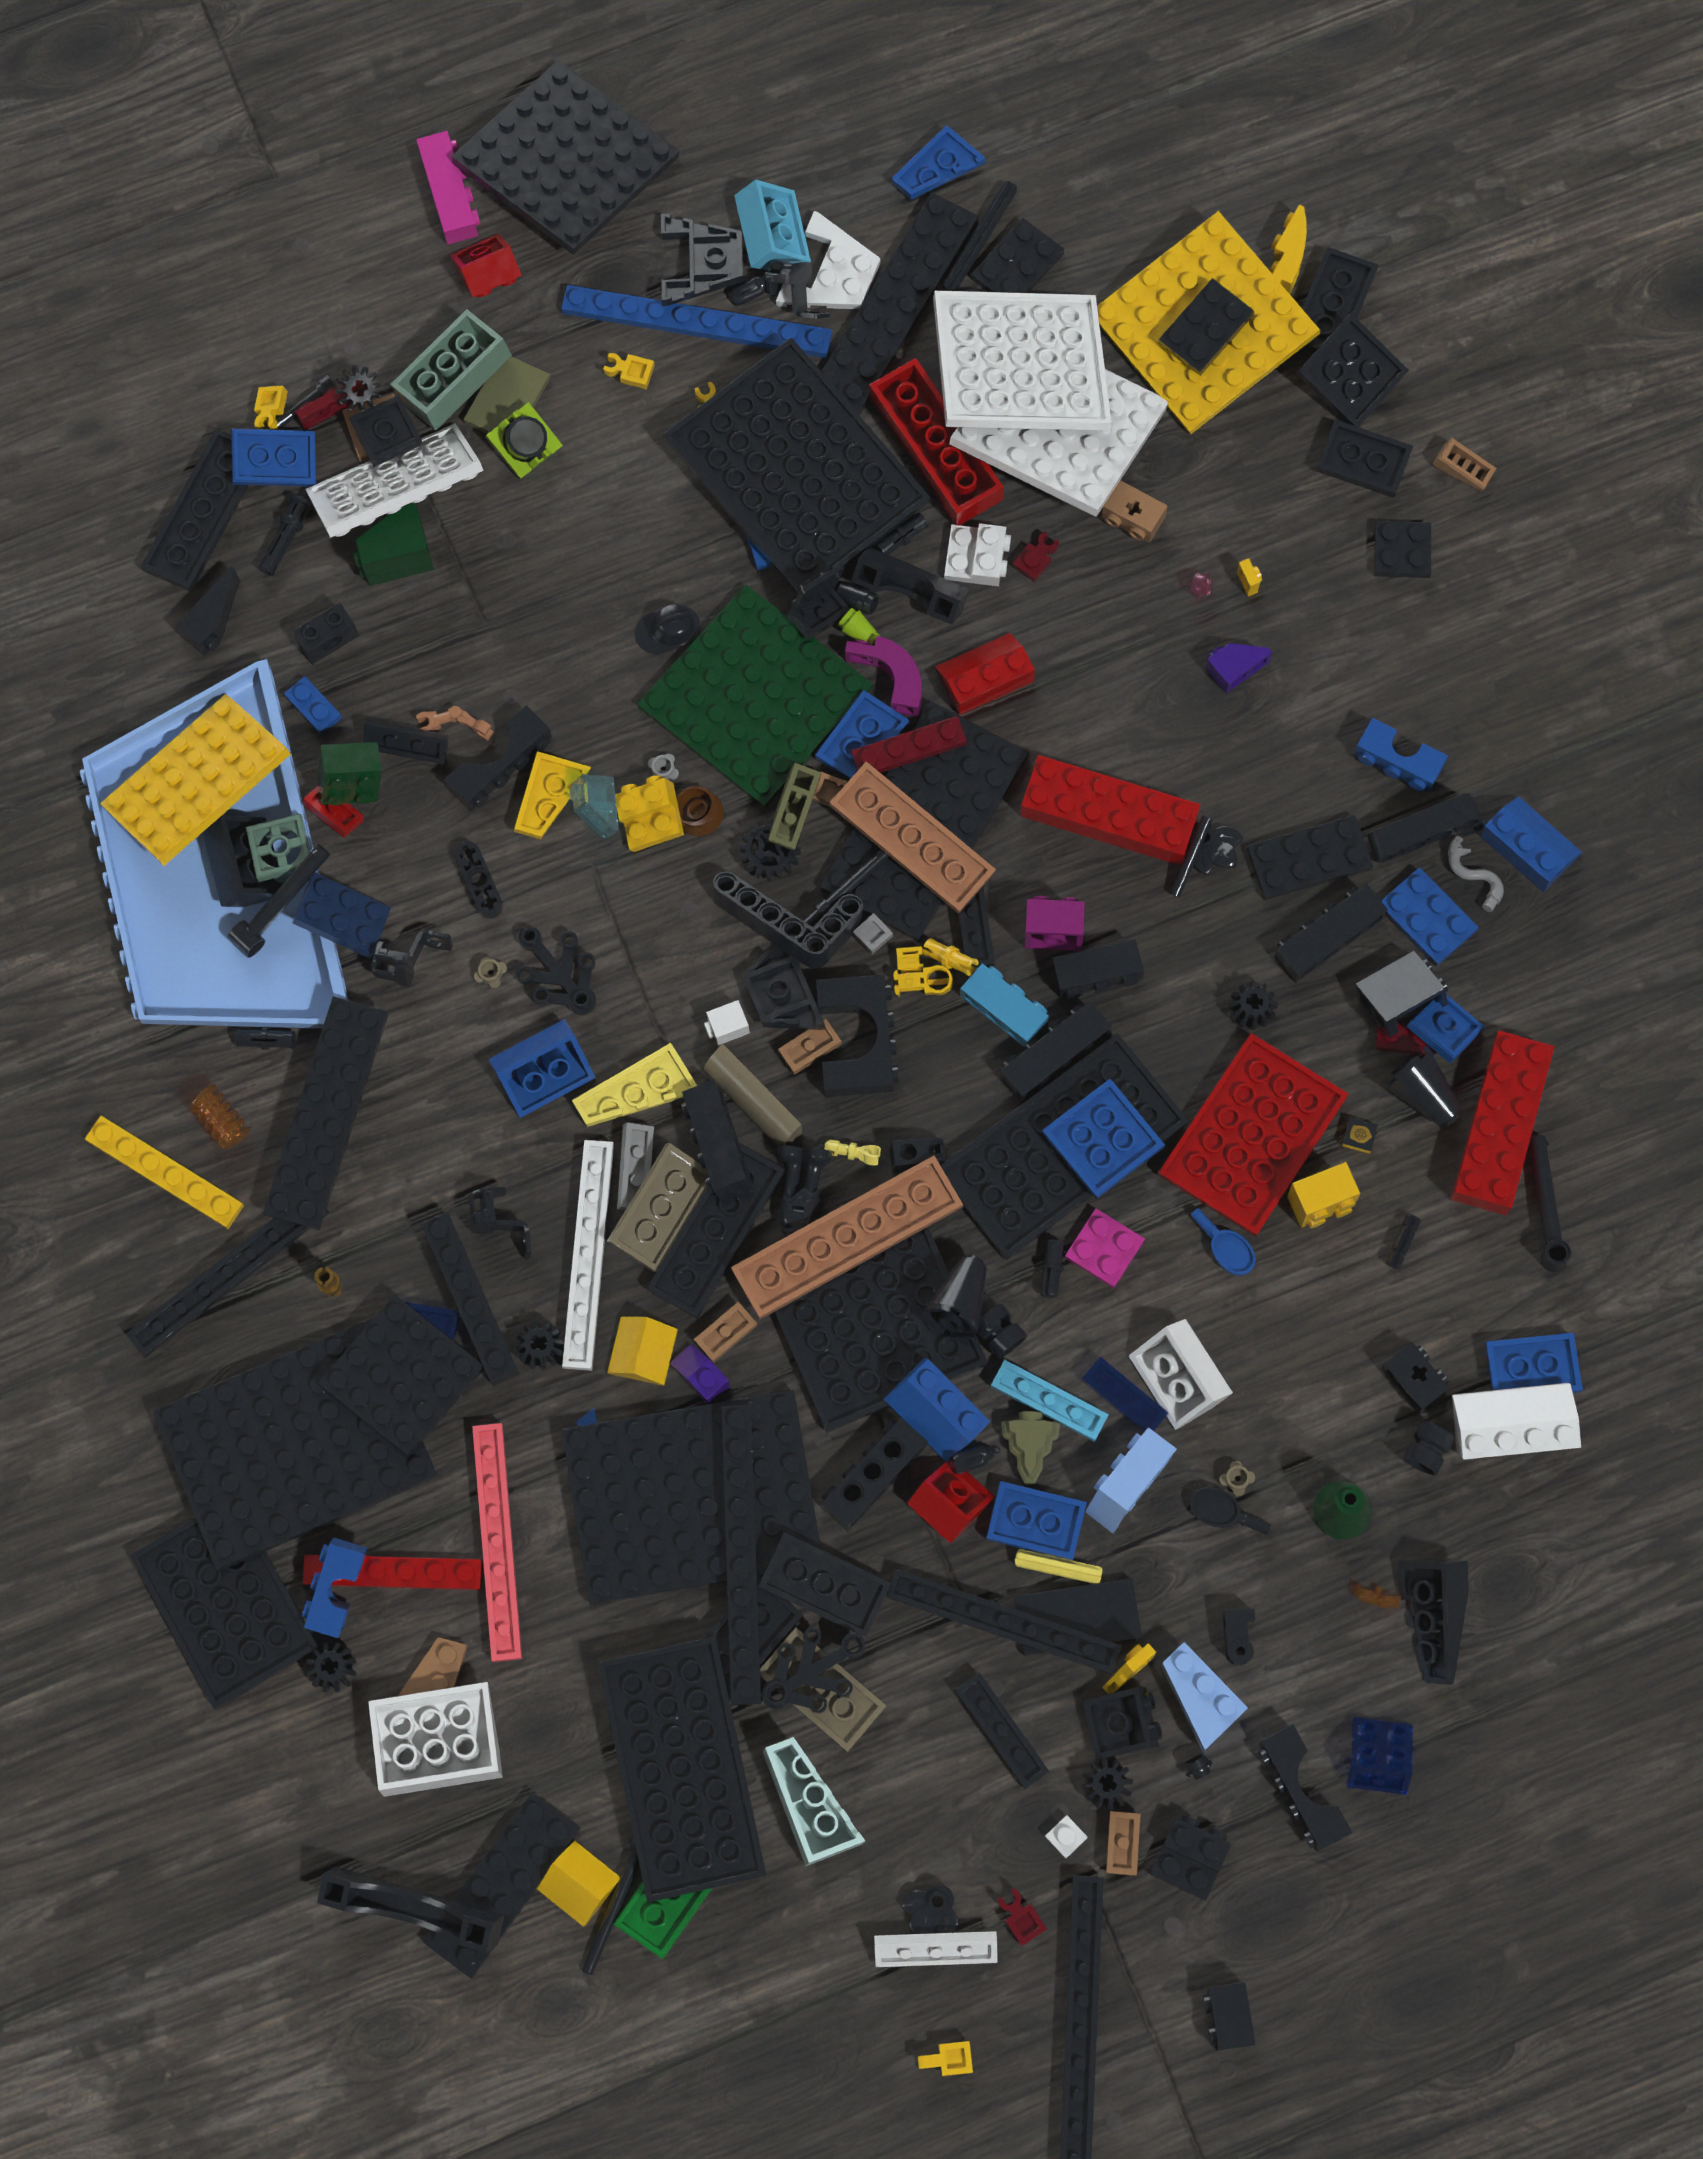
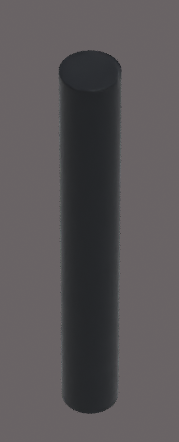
M1202 815L1169 894L1180 898L1213 819Z

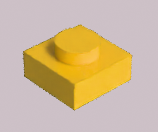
M1250 559L1239 562L1237 575L1249 597L1258 593L1262 576L1258 567H1253Z

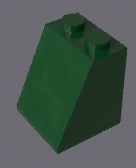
M411 502L402 506L399 511L389 514L356 539L358 550L353 551L361 578L367 577L370 586L434 570L416 503Z

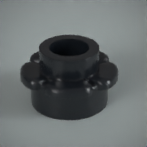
M1205 1753L1192 1757L1184 1763V1767L1187 1770L1186 1776H1193L1195 1780L1205 1777L1211 1772L1209 1767L1213 1764L1212 1760H1208Z

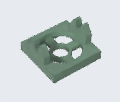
M302 814L246 827L255 872L259 882L274 878L276 882L284 883L310 853ZM291 830L298 835V837L292 839H288L285 836H287ZM265 835L271 838L268 845L259 847ZM276 840H284L287 842V848L282 853H275L272 851V844ZM301 846L298 858L288 865L286 855L292 848ZM271 854L273 857H276L279 867L276 868L266 864L261 856Z

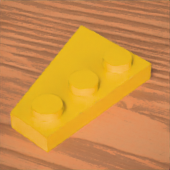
M537 751L514 832L541 840L588 775L591 767Z

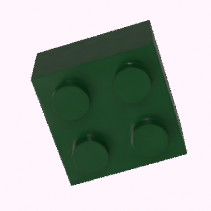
M377 742L321 745L317 775L321 805L331 804L336 806L343 803L368 804L370 802H377L382 772Z

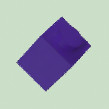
M1229 643L1225 647L1221 648L1219 646L1209 653L1206 670L1227 694L1270 663L1272 651L1266 647Z
M692 1344L670 1362V1365L706 1404H712L731 1387L729 1380Z

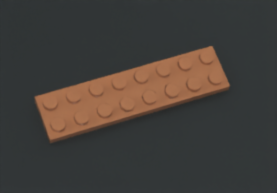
M932 1156L731 1267V1270L759 1319H762L961 1209L963 1203L936 1157Z

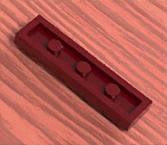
M956 716L851 750V755L857 771L865 762H868L878 772L882 773L967 745V740L959 718Z

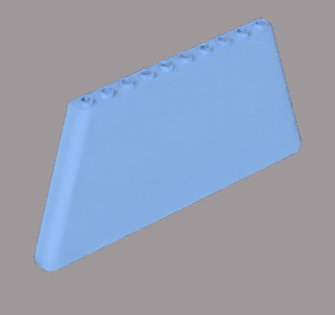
M266 659L253 663L82 759L84 769L80 770L84 786L88 785L90 793L86 795V802L89 811H94L95 820L91 821L95 837L100 838L101 846H97V852L100 862H105L107 871L102 873L106 888H110L112 898H108V903L112 915L116 914L118 924H114V930L117 940H122L124 950L119 951L123 966H127L129 976L125 977L129 993H133L135 1002L131 1003V1008L135 1020L139 1019L142 1024L323 1028L332 997L335 996L349 1000L336 943L292 923L308 882L263 932L261 936L266 942L262 949L253 957L247 958L227 939V936L231 929L239 922L246 920L249 923L268 901L247 907H221L202 833L163 866L100 804L224 694L231 697L291 753L274 677L269 662ZM291 754L223 815L266 817L268 822L302 814L310 852L313 850ZM291 830L285 837L292 839L298 837V835ZM276 840L273 843L275 853L284 852L287 848V842ZM301 846L292 848L286 855L288 865L298 858Z

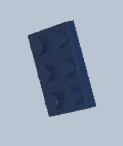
M315 873L309 879L292 923L370 959L374 954L391 907Z

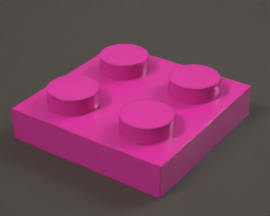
M1096 1208L1066 1253L1065 1259L1114 1289L1141 1248L1145 1238Z

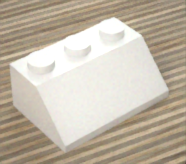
M1186 1319L1166 1326L1129 1355V1358L1175 1430L1212 1409L1233 1393Z

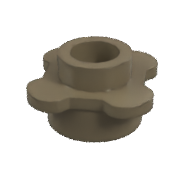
M483 957L480 960L478 972L474 974L475 981L487 983L491 988H498L501 985L500 979L502 974L507 971L506 964L503 962L498 963L490 957ZM492 970L493 974L489 975L488 971Z
M1233 1461L1228 1472L1220 1476L1221 1485L1232 1489L1235 1496L1244 1495L1248 1484L1255 1481V1474L1243 1467L1239 1461ZM1239 1476L1240 1481H1235V1477Z

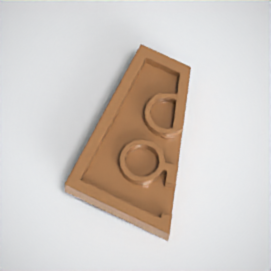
M438 1637L398 1696L456 1687L468 1646Z

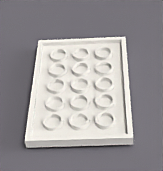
M456 423L421 438L423 445L373 467L371 462L368 461L306 488L309 499L329 537L343 536L356 526L368 525L381 515L396 513L404 505L411 502H421L429 494L436 491H446L452 487V484L461 480H471L479 472L484 471L479 459Z

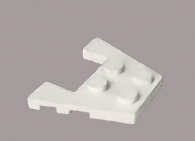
M814 211L805 231L806 237L829 244L830 246L812 288L806 287L807 308H810L811 305H817L833 309H860L880 266V258L820 213ZM791 284L782 285L776 299V306L787 307V305H792Z

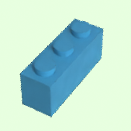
M982 963L960 988V997L1025 1047L1048 1024L1049 1015L1046 1014L1048 1011L1039 1002L1034 1001L1032 1003L1024 997L1025 992L1019 986L1013 983L1009 985L1002 979L1003 975L992 966L988 968Z

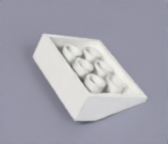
M488 1682L369 1701L378 1791L384 1797L503 1778Z

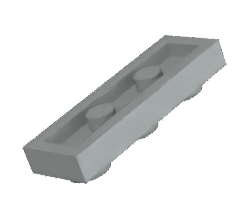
M625 1123L623 1125L617 1209L626 1210L651 1169L654 1126Z

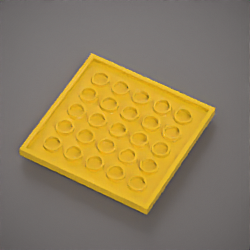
M1219 211L1097 305L1100 328L1151 389L1169 402L1167 404L1168 409L1190 435L1320 334V329ZM1213 278L1252 308L1254 316L1200 376L1163 347L1158 339Z

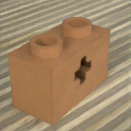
M1120 480L1103 506L1102 518L1110 526L1120 527L1128 531L1134 539L1139 541L1145 540L1150 543L1166 518L1168 506Z

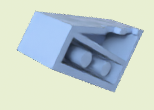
M1149 1427L1142 1436L1136 1433L1127 1445L1130 1451L1126 1456L1120 1453L1110 1466L1113 1472L1109 1477L1103 1474L1093 1487L1097 1492L1085 1513L1111 1533L1117 1530L1123 1518L1136 1505L1135 1503L1154 1482L1177 1450Z
M1185 1642L1162 1663V1671L1203 1753L1248 1707Z

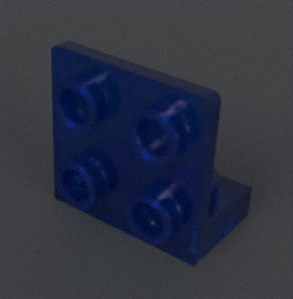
M1354 1717L1352 1721L1351 1762L1347 1774V1787L1407 1795L1412 1776L1413 1726L1405 1723Z

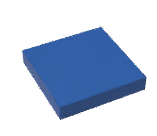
M1446 994L1448 1005L1442 1007L1433 998L1406 1027L1451 1064L1484 1030L1485 1026Z

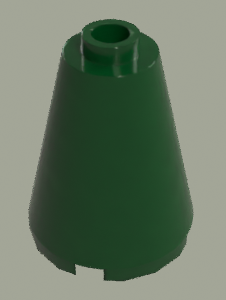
M1338 1480L1325 1485L1318 1492L1313 1503V1512L1317 1526L1326 1535L1334 1539H1350L1359 1536L1368 1527L1372 1518L1373 1509L1368 1494L1362 1487L1350 1481Z

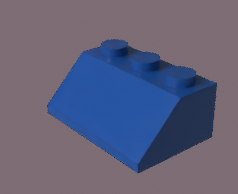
M1520 797L1505 805L1485 825L1480 836L1543 893L1582 854L1576 846Z
M565 1019L488 1059L520 1118L596 1078Z
M924 1358L884 1398L911 1427L928 1441V1445L945 1462L968 1445L991 1422L928 1358Z

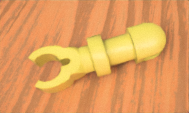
M828 1140L824 1145V1149L831 1151L832 1156H848L849 1160L859 1158V1160L868 1165H878V1158L881 1156V1148L876 1145L858 1147L857 1143L851 1142L850 1145H847L837 1140Z

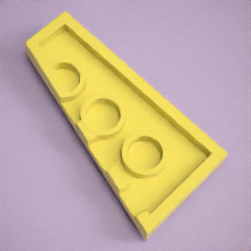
M669 1043L575 1098L572 1102L586 1126L589 1127L684 1098L682 1092L697 1086L673 1045Z

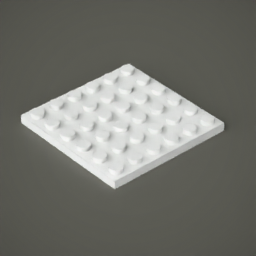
M934 291L933 302L946 427L1110 430L1112 422L1096 295Z
M1105 369L1112 422L1110 430L957 427L950 438L949 444L1097 517L1167 410L1169 402L1159 395Z

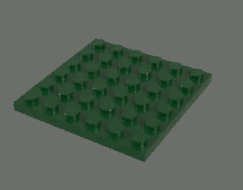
M745 585L638 702L637 706L642 712L765 809L784 788L793 765L797 763L803 766L828 739L862 691L870 692L873 688V683L817 639L812 638L807 641L785 614L748 585Z

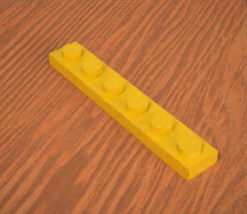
M103 1116L99 1117L85 1137V1140L226 1229L230 1228L244 1207L243 1203Z

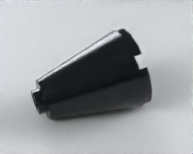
M1426 1045L1422 1047L1424 1051L1422 1055H1419L1417 1052L1413 1053L1391 1072L1394 1075L1391 1081L1385 1078L1382 1083L1438 1126L1443 1123L1449 1126L1460 1116L1457 1111L1461 1107L1434 1055Z
M974 1255L960 1258L924 1307L922 1318L935 1331L940 1333L941 1328L950 1331L949 1337L961 1340L973 1339L979 1331L987 1267L983 1264L984 1262L981 1258Z

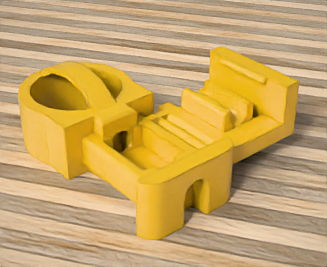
M922 946L896 948L898 970L894 971L893 975L895 994L898 997H901L900 992L925 990L926 995H943L951 990L953 977L946 967L936 965L924 968V965L920 964L919 955H923ZM937 970L944 971L949 975V978L928 979L930 974ZM948 984L947 987L941 990H935L929 986Z

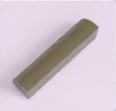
M724 1044L712 1054L704 1066V1073L711 1080L714 1079L722 1091L777 1148L778 1146H789L803 1133L802 1124Z

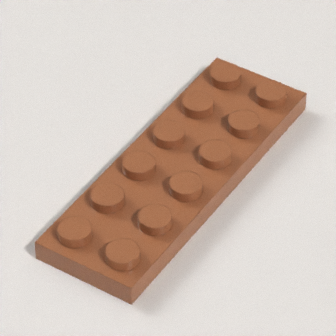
M868 762L863 764L829 802L831 808L958 914L996 871L993 866Z

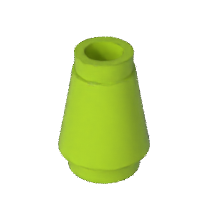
M851 608L838 624L842 628L843 633L856 640L866 641L870 645H873L876 637L880 636L860 610L856 611Z

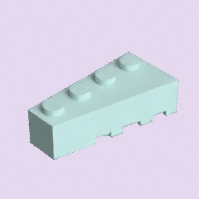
M794 1737L764 1749L762 1753L805 1866L860 1846L865 1842Z

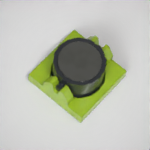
M529 402L513 412L485 436L519 480L563 446Z

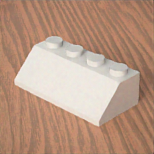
M1570 1383L1452 1395L1456 1449L1463 1460L1581 1448L1579 1417Z

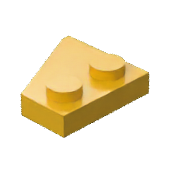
M1149 1643L1143 1648L1138 1644L1126 1655L1124 1659L1126 1663L1102 1688L1107 1694L1115 1693L1153 1660L1156 1651Z

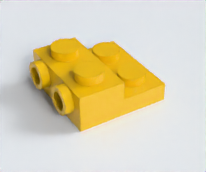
M659 775L651 776L646 779V784L638 787L636 784L625 785L621 787V793L614 795L619 821L624 823L629 850L636 852L684 836L674 784L666 778H662Z

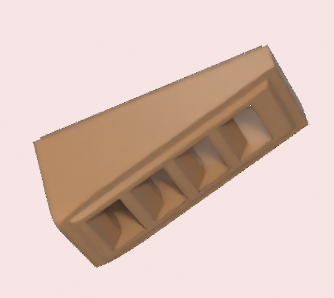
M1454 438L1449 439L1443 445L1432 463L1439 470L1480 491L1485 489L1497 469ZM1450 453L1454 455L1451 460L1447 458ZM1459 459L1464 460L1461 466L1457 465ZM1469 464L1474 465V467L1469 473L1466 471V469L1468 468ZM1479 469L1483 470L1484 472L1480 479H1477L1475 476Z

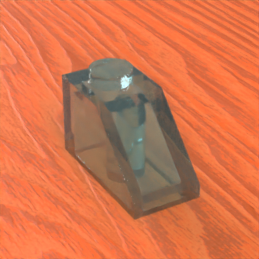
M581 775L572 783L570 788V799L573 801L574 811L602 839H608L618 831L614 777Z

